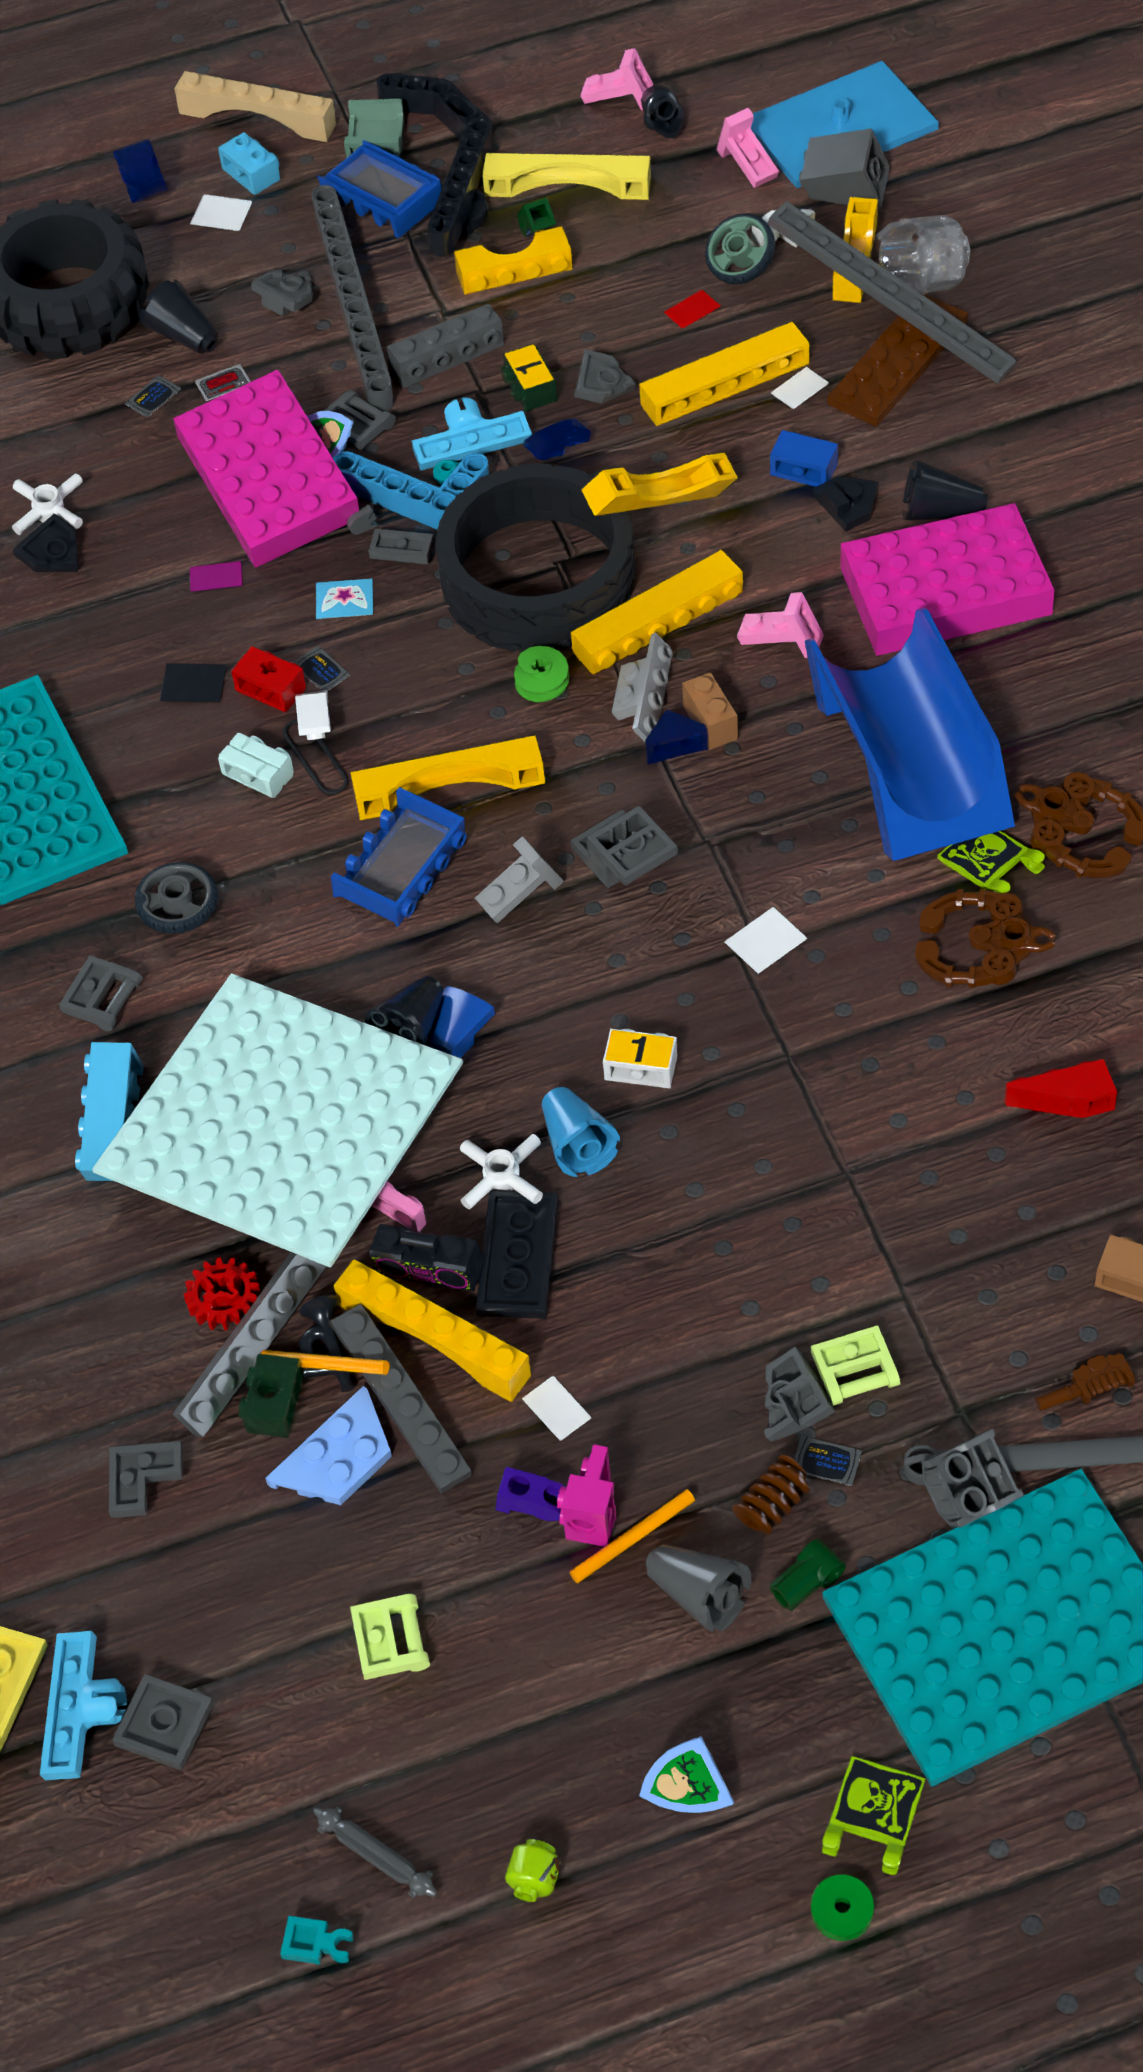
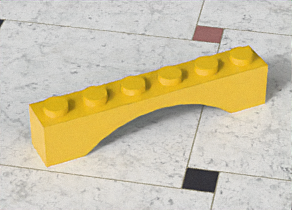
M724 452L705 455L679 467L653 474H631L624 467L602 470L582 489V492L594 516L716 497L738 477Z
M536 736L350 772L360 820L380 817L384 809L394 812L397 808L396 791L399 787L419 795L430 789L463 782L491 783L514 790L545 784L543 761Z
M353 1259L334 1284L336 1296L340 1300V1307L349 1311L362 1304L373 1322L392 1326L421 1339L457 1363L483 1387L510 1402L515 1399L531 1377L527 1354Z

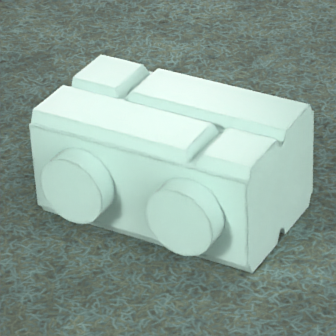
M241 733L235 735L230 741V745L223 749L218 758L223 775L271 798H275L283 785L288 783L294 773L291 757L284 749H273L265 745L260 738L256 736L248 737Z

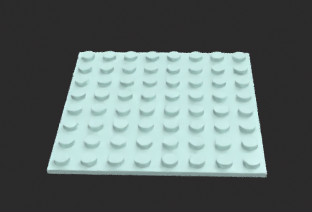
M231 973L92 1170L95 1174L331 1268L463 1064V1060Z

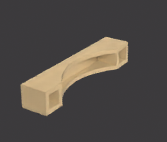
M184 71L174 88L179 114L205 118L223 110L252 111L281 122L302 138L323 142L329 140L337 125L333 99L186 71Z

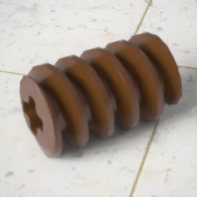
M781 1454L777 1458V1463L771 1464L768 1467L767 1473L762 1474L758 1478V1484L754 1483L749 1488V1494L741 1496L739 1504L732 1506L733 1513L748 1528L770 1535L773 1531L768 1521L776 1525L782 1522L777 1511L786 1515L791 1512V1508L786 1501L788 1500L796 1505L801 1501L796 1490L805 1495L809 1493L810 1488L805 1482L806 1473L804 1469L793 1458Z

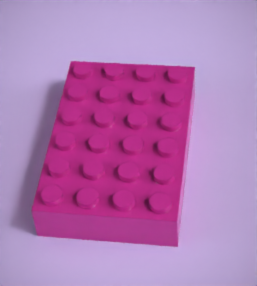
M279 370L173 418L179 441L255 568L347 525L348 518L359 511L356 495Z
M1015 503L841 543L840 568L876 656L902 650L912 633L915 612L923 607L931 614L944 640L1052 615L1055 590Z

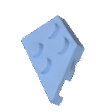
M363 1386L275 1468L265 1478L267 1485L274 1489H278V1486L297 1490L298 1495L310 1498L320 1497L326 1502L342 1505L382 1467L392 1455L367 1388Z

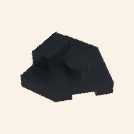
M837 476L813 488V497L847 532L871 520L879 482Z
M54 513L13 548V555L34 572H77L76 530Z

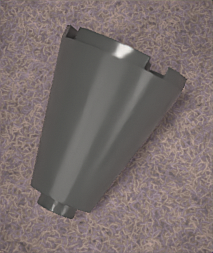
M667 1544L654 1548L646 1560L649 1578L699 1624L711 1632H714V1629L719 1631L725 1630L735 1621L744 1607L745 1601L740 1598L744 1588L750 1591L751 1571L747 1565L739 1561Z

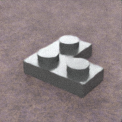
M181 1441L109 1447V1514L111 1518L147 1515V1483L183 1480V1447Z

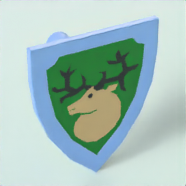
M318 411L307 416L332 458L334 455H339L347 446L346 441L351 436L350 431L353 421L343 414L333 411Z
M702 1736L672 1747L659 1757L647 1773L639 1795L660 1807L678 1812L701 1813L721 1809L735 1803Z

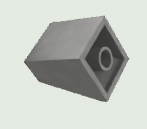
M872 128L809 139L808 148L804 152L805 162L803 171L800 172L799 180L801 187L805 188L810 199L848 205L850 197L878 199V209L882 208L890 166Z

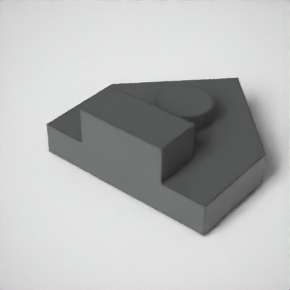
M271 270L252 281L251 290L262 295V306L281 316L291 311L295 312L312 302L313 293L310 271H298V275H282V271Z
M584 349L574 397L603 404L634 391L635 381L629 375L626 376L619 368V363L613 356Z

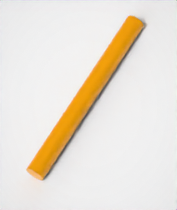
M263 1350L260 1355L261 1363L269 1365L387 1375L390 1368L389 1362L386 1360Z
M686 1489L569 1571L573 1580L577 1584L695 1502L692 1493Z

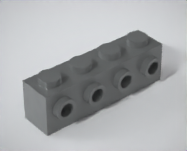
M487 303L387 346L390 371L404 389L504 346L502 320Z

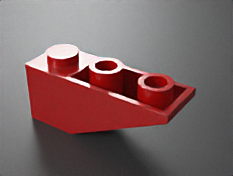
M1104 1059L1093 1062L1083 1061L1076 1066L1064 1069H1051L1044 1074L1028 1078H1016L1012 1082L1006 1083L1004 1102L1006 1106L1085 1118L1115 1110L1117 1090Z

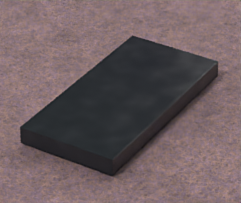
M491 1190L489 1192L482 1252L485 1264L479 1278L476 1304L477 1316L546 1319L558 1193L542 1192V1199L537 1204H534L517 1191Z

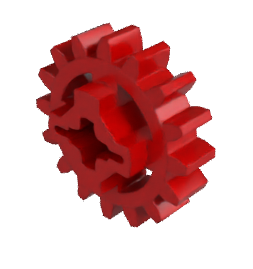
M218 1257L216 1265L211 1266L205 1261L203 1262L204 1271L200 1272L195 1269L192 1271L195 1281H186L185 1285L188 1292L184 1293V1299L190 1316H195L199 1325L207 1321L210 1330H214L217 1324H222L224 1331L229 1328L230 1322L234 1321L236 1325L239 1324L240 1318L243 1315L245 1316L258 1298V1295L261 1294L259 1283H257L255 1272H249L245 1262L237 1267L235 1258H231L227 1264H223L221 1257ZM242 1285H244V1287H245V1291H244L243 1297L240 1296V1293L242 1292V1289H241V1286H242ZM202 1291H204L205 1294L202 1296L204 1301L201 1303L200 1296Z

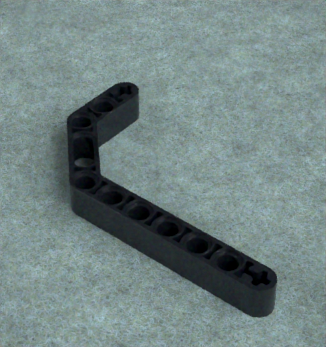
M394 73L382 74L376 81L378 99H401L403 112L435 115L461 140L428 223L430 252L436 256H447L456 247L469 213V207L472 205L475 197V190L478 189L482 179L486 153H491L493 150L492 121L447 79Z

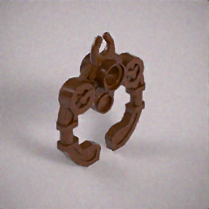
M1081 772L1070 773L1065 777L1063 784L1045 789L1032 784H1021L1019 787L1020 791H1016L1014 794L1019 804L1032 813L1034 822L1030 838L1032 848L1044 853L1056 866L1060 868L1065 866L1076 872L1075 876L1082 878V876L1105 878L1119 875L1126 870L1133 857L1124 848L1118 846L1109 850L1103 860H1091L1085 857L1081 861L1070 855L1072 849L1062 844L1064 831H1072L1081 835L1087 834L1091 831L1094 823L1093 815L1083 806L1087 805L1091 798H1095L1102 803L1105 799H1108L1118 804L1117 811L1123 813L1128 820L1123 829V840L1137 846H1141L1143 842V810L1132 798V793L1127 791L1125 794L1113 788L1112 783L1091 778ZM1021 792H1032L1035 798L1033 800H1026Z
M957 889L956 892L944 895L925 907L920 916V931L932 934L938 933L944 927L946 914L955 910H963L964 905H978L979 911H990L991 923L976 925L969 931L971 946L975 949L989 952L984 956L982 966H970L969 971H954V965H946L939 961L940 950L936 942L932 940L917 942L915 958L919 967L927 975L946 984V987H953V984H965L969 988L989 984L1003 985L1014 979L1016 965L1028 957L1031 952H1045L1055 946L1053 939L1056 938V934L1044 927H1033L1023 915L1021 900L1014 894H1000L987 891L986 889H980L979 892H964V889ZM1041 935H1045L1050 939L1044 944L1036 942V938Z

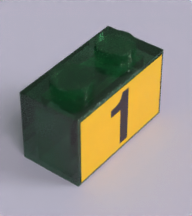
M535 343L503 353L504 366L500 367L502 378L505 383H510L515 402L520 401L525 412L557 402L556 380Z

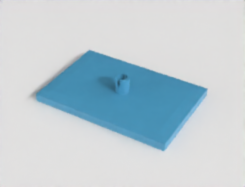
M880 61L753 113L754 118L751 130L768 156L793 185L799 188L801 187L799 175L803 171L805 162L804 152L807 150L809 139L812 137L872 128L882 151L886 152L938 130L939 122L883 61Z

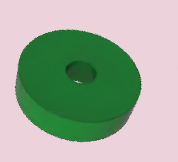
M834 1875L823 1880L814 1890L811 1898L812 1920L816 1928L826 1937L836 1941H850L863 1935L872 1923L874 1915L873 1897L868 1887L859 1879L849 1875ZM839 1903H845L850 1909L845 1913H841L835 1909V1906Z

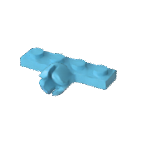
M463 397L462 401L465 410L461 411L457 399L453 400L444 410L449 430L412 440V448L420 471L433 468L437 463L444 460L459 461L472 453L485 454L532 441V433L524 412L520 411L485 420L481 416L476 401Z
M92 1631L59 1633L56 1637L40 1776L44 1780L81 1778L87 1730L93 1726L117 1724L123 1719L126 1709L117 1710V1706L127 1705V1698L124 1686L116 1678L92 1680L97 1636Z

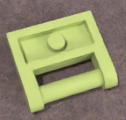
M878 1325L811 1346L812 1357L832 1406L843 1403L845 1398L886 1385L889 1388L900 1385L897 1369ZM878 1365L881 1366L883 1371L838 1385L836 1378Z
M405 1594L350 1607L364 1680L408 1670L422 1671L430 1666L428 1653L423 1650L416 1610L419 1607L416 1595ZM396 1613L402 1616L409 1651L408 1654L399 1656L390 1618L391 1614Z

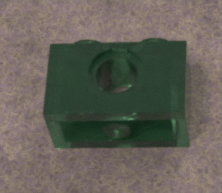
M266 1354L257 1355L255 1366H250L247 1374V1387H249L247 1398L242 1397L239 1405V1418L243 1419L247 1433L283 1438L289 1437L304 1377L299 1359ZM268 1393H276L271 1398H263Z

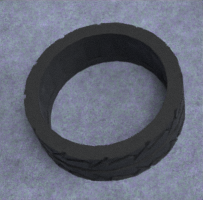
M526 464L509 467L505 471L501 469L481 477L452 500L447 506L437 529L436 551L445 603L449 605L447 609L455 622L470 635H476V639L496 648L513 652L521 650L522 653L526 649L535 646H546L556 650L566 649L569 645L572 647V631L629 601L632 596L636 571L633 527L629 512L624 511L594 516L582 489L595 477L579 469L561 465L552 466V464ZM534 520L558 521L580 527L600 539L610 551L604 564L590 578L570 589L543 596H515L500 593L479 583L463 568V564L470 552L483 539L513 524Z

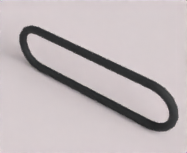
M294 719L286 723L282 734L317 787L328 795H336L343 792L348 786L347 775L322 739L316 740L344 780L342 787L336 790H327L322 786L289 738L287 730L291 725L298 723V720Z

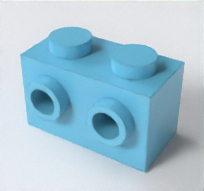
M244 132L218 147L222 169L252 194L256 195L280 180L278 169L280 164L277 157L265 150L257 140H253Z

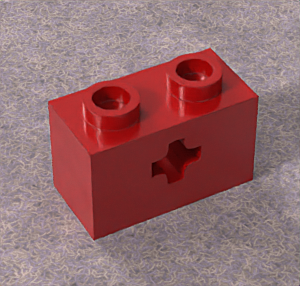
M253 646L231 670L235 691L285 713L295 703L296 694H302L306 689L303 668L294 662H287L274 656L269 651H262Z

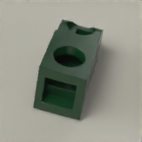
M547 197L523 205L517 215L519 228L524 237L534 235L535 232L544 231L556 225Z

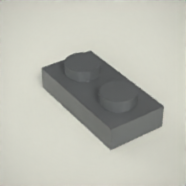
M375 529L369 547L370 559L428 564L434 544L433 534Z

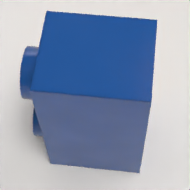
M784 430L781 431L770 453V475L815 487L829 481L838 465L837 443Z

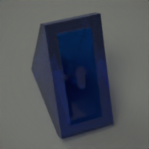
M666 709L645 740L647 763L652 764L708 750L706 725Z

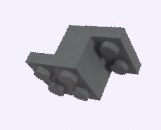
M640 806L627 813L620 810L570 840L571 849L607 888L620 881L626 886L678 854L677 845Z

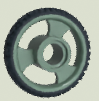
M749 213L735 214L726 218V220H723L712 230L713 233H710L705 246L707 266L716 278L730 284L750 282L755 277L757 278L768 268V264L770 265L776 247L774 233L767 222L761 217ZM750 226H754L762 232L764 246L756 247L746 234ZM724 237L722 249L725 253L716 255L717 247ZM732 263L740 268L749 267L740 272H727L728 267Z

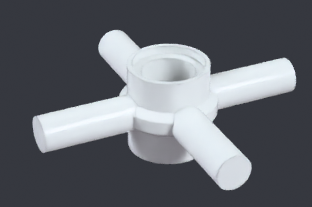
M75 473L58 488L50 484H43L34 489L20 479L16 480L13 483V489L32 501V510L12 525L15 533L18 535L22 534L37 520L43 523L54 513L73 528H80L83 520L63 507V499L83 483L81 477Z
M531 1134L512 1153L504 1149H496L486 1153L471 1141L465 1140L460 1146V1151L483 1167L484 1178L461 1199L464 1207L470 1210L491 1190H516L532 1203L537 1204L542 1199L543 1193L519 1176V1164L541 1144L540 1139L536 1135Z

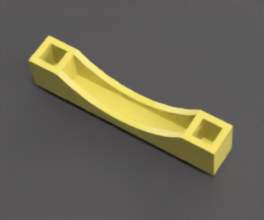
M486 153L483 170L485 197H514L524 191L540 186L571 183L596 187L612 193L620 199L648 200L651 181L650 156Z

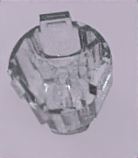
M939 215L902 219L898 222L889 223L876 235L878 240H881L879 249L880 266L921 294L953 289L965 276V269L970 259L969 242L960 224L949 216ZM916 233L919 238L914 243H911L913 241L912 236Z

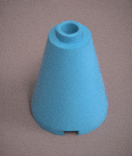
M557 1087L550 1090L544 1096L542 1109L554 1157L562 1172L572 1177H578L576 1173L587 1172L588 1175H591L605 1168L618 1152L616 1144L617 1140L620 1142V1136L616 1128L569 1088Z

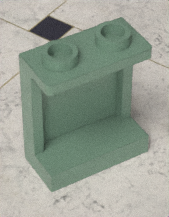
M350 100L348 102L350 115L348 137H345L344 140L346 158L363 145V140L402 158L404 133L402 100Z

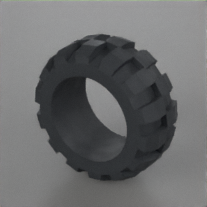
M56 199L38 202L39 207L28 211L21 208L8 215L6 223L0 226V338L5 343L9 342L16 350L34 356L36 352H43L47 358H67L68 353L82 351V355H86L100 350L101 343L109 339L115 342L128 332L131 320L137 321L141 308L143 309L147 298L146 292L149 280L142 245L136 233L118 214L105 206L98 210L90 201L73 199L71 203L59 204ZM87 268L96 271L87 279L60 289L43 290L26 287L36 278L54 270Z

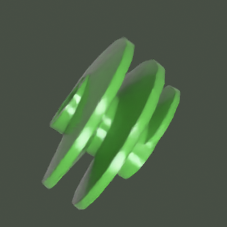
M546 646L530 647L523 651L518 657V665L515 667L514 672L515 688L518 694L526 700L533 702H547L557 698L565 691L569 684V666L566 658L560 651Z

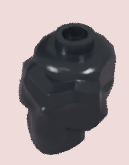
M661 84L647 88L641 98L644 124L650 130L656 131L666 138L676 137L682 128V120L684 118V109L679 105L676 95L667 86Z

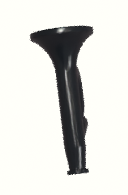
M336 1295L314 1298L299 1309L302 1317L311 1319L317 1324L302 1334L299 1341L300 1353L315 1354L313 1344L317 1339H322L325 1342L329 1356L344 1357L338 1336L331 1327L334 1312L340 1304L339 1297ZM303 1368L305 1378L336 1375L342 1392H349L355 1388L351 1381L350 1372Z

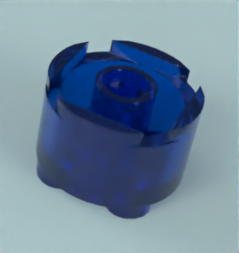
M149 138L113 151L117 164L120 166L118 168L122 179L128 187L127 191L132 203L145 200L168 190Z

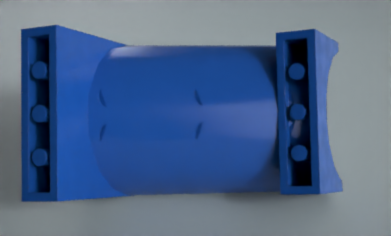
M923 607L916 610L912 633L902 650L886 664L870 670H846L831 664L822 655L813 638L805 640L818 709L826 716L839 712L843 713L866 759L883 850L889 858L896 861L1015 827L998 738L926 608Z

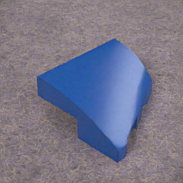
M447 986L442 995V1001L427 1044L428 1047L461 1058L475 1044L474 1035L495 1015L494 1007L466 991Z

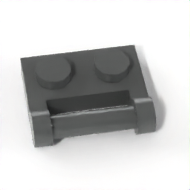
M353 390L346 391L324 410L343 414L353 421L350 431L351 436L348 437L347 442L359 449H363L382 431L390 430L396 421L395 415L388 411L383 412L362 400L360 395ZM353 408L359 410L360 412H362V413H364L365 415L369 416L370 418L374 419V421H372L371 419H369V418H367L366 416L362 415L361 413L357 412V411L354 410Z
M89 955L59 1004L61 1013L94 1023L105 1031H112L117 1023V1015L132 990L139 987L143 978L133 969ZM115 980L121 981V985L106 1010H99V1006Z

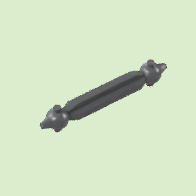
M337 1806L335 1809L314 1808L313 1813L318 1818L319 1823L318 1832L323 1834L325 1831H334L338 1841L398 1883L409 1884L410 1891L408 1894L410 1897L414 1898L416 1895L437 1896L438 1892L432 1885L431 1877L433 1873L430 1870H427L425 1873L416 1872L411 1862L354 1822L341 1820L340 1814L342 1809Z

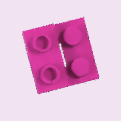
M593 1444L590 1457H584L580 1476L570 1474L567 1487L561 1486L557 1500V1508L561 1509L559 1524L564 1525L565 1537L568 1540L603 1547L610 1543L617 1512L616 1505L614 1504V1484L611 1482L608 1447Z

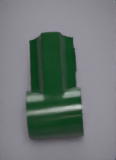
M815 1539L800 1552L797 1562L770 1584V1591L784 1609H789L792 1612L818 1588H827L835 1583L843 1574L846 1564L821 1539Z

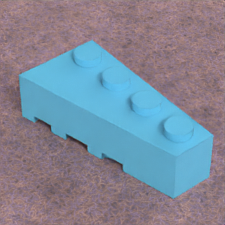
M91 1042L90 1054L85 1055L84 1069L85 1073L88 1074L87 1085H83L81 1092L85 1113L84 1117H80L78 1123L79 1137H82L81 1149L76 1151L75 1165L86 1181H113L93 1173L92 1168L134 1111V1106L131 1104L132 1100H139L140 1087L137 1086V1075L143 1074L144 1065L131 1043Z

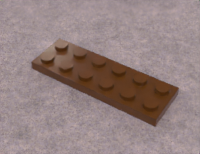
M921 293L964 324L968 322V312ZM898 316L827 396V405L877 427L945 347Z

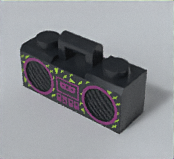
M379 1224L369 1249V1256L376 1271L384 1276L472 1292L476 1288L485 1264L476 1240L443 1235L442 1237L413 1232L412 1229Z

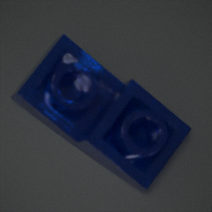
M568 419L537 431L524 440L523 446L534 454V457L537 459L549 460L551 457L563 456L565 445L575 446L577 443L589 442L591 431L577 419Z

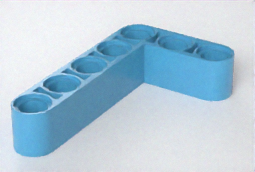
M343 451L339 455L333 456V460L357 497L435 529H438L439 522L452 500L460 492L462 493L466 487L481 477L489 475L488 459L479 453H472L463 458L440 488L352 452Z

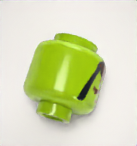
M529 1839L526 1841V1844H520L514 1848L505 1880L515 1890L514 1895L517 1898L527 1902H535L537 1897L551 1895L561 1867V1861L555 1854V1848L546 1842Z

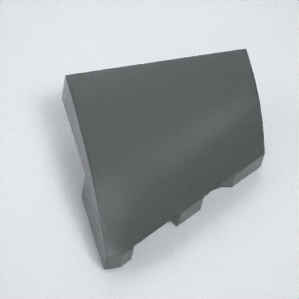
M796 1347L792 1348L766 1366V1381L769 1388L765 1395V1407L769 1410V1428L764 1429V1434L770 1442L802 1431L835 1412L808 1358Z

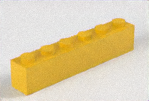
M790 322L640 383V404L654 424L659 426L809 364V342L795 324Z
M720 550L572 631V651L593 675L603 669H607L615 662L636 653L639 649L648 645L651 634L657 633L662 638L671 631L685 626L700 615L712 611L727 600L737 597L743 592V571Z

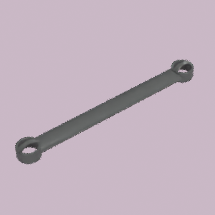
M1143 1436L998 1446L1010 1472L1143 1463ZM917 1445L910 1448L904 1457V1473L906 1478L916 1485H925L923 1474L914 1472L909 1466L923 1462L947 1450L935 1451L934 1448L928 1445Z

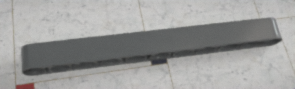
M321 185L312 191L315 219L367 403L383 412L389 411L394 405L391 379L337 193L333 187Z

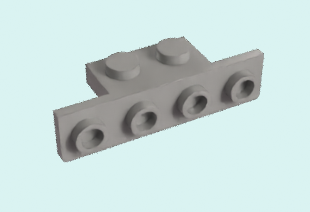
M657 633L651 634L647 658L621 665L611 712L618 720L635 715L632 729L647 746L655 744L670 663L673 657L670 646Z

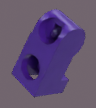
M505 1467L497 1493L495 1511L510 1514V1510L534 1515L546 1521H558L561 1509L557 1508L558 1495L561 1486H566L543 1476Z

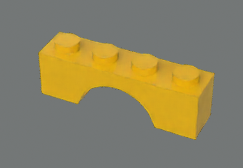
M850 197L846 212L843 240L870 258L877 228L878 199ZM834 271L833 300L861 303L863 290Z
M562 226L535 232L532 243L526 249L514 254H496L488 251L482 245L454 251L456 272L464 294L572 270L571 247Z

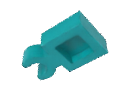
M288 1916L280 1955L282 1959L320 1965L322 1955L329 1954L334 1961L346 1963L349 1962L350 1958L348 1952L339 1951L336 1949V1946L341 1941L353 1942L354 1937L352 1932L347 1929H337L332 1933H327L329 1927L327 1921Z

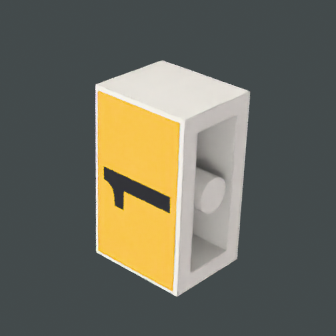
M610 1028L603 1059L604 1079L671 1088L677 1060L676 1037L668 1036L664 1033L650 1034L636 1032L631 1029L619 1030Z

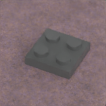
M144 1674L112 1742L116 1747L182 1771L214 1705L213 1699Z

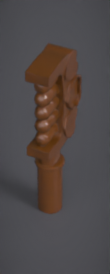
M1110 1354L1107 1357L1098 1355L1095 1358H1090L1087 1361V1365H1081L1079 1369L1073 1371L1071 1378L1073 1384L1064 1385L1063 1388L1036 1397L1035 1403L1039 1411L1072 1401L1079 1396L1084 1404L1091 1402L1092 1397L1096 1396V1393L1102 1394L1104 1390L1110 1391L1112 1387L1118 1388L1119 1385L1127 1384L1128 1387L1134 1386L1135 1377L1123 1354Z

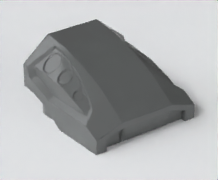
M993 1429L982 1432L922 1462L923 1482L938 1514L953 1529L960 1528L1024 1496L1022 1489L1017 1488L993 1436L996 1434Z

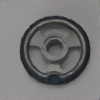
M173 862L158 866L157 869L154 868L142 878L135 892V907L141 920L153 930L162 933L166 932L167 934L185 933L187 930H194L195 927L204 924V921H207L211 914L214 913L218 902V890L211 874L199 865L196 866V864L189 862ZM160 882L158 893H150L152 888ZM196 882H201L206 889V899L202 906L195 905L190 887ZM162 907L164 914L170 919L158 917L152 912Z

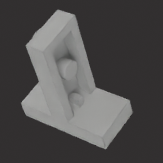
M523 836L513 844L522 856L475 897L496 923L500 922L544 881L554 890L564 882Z

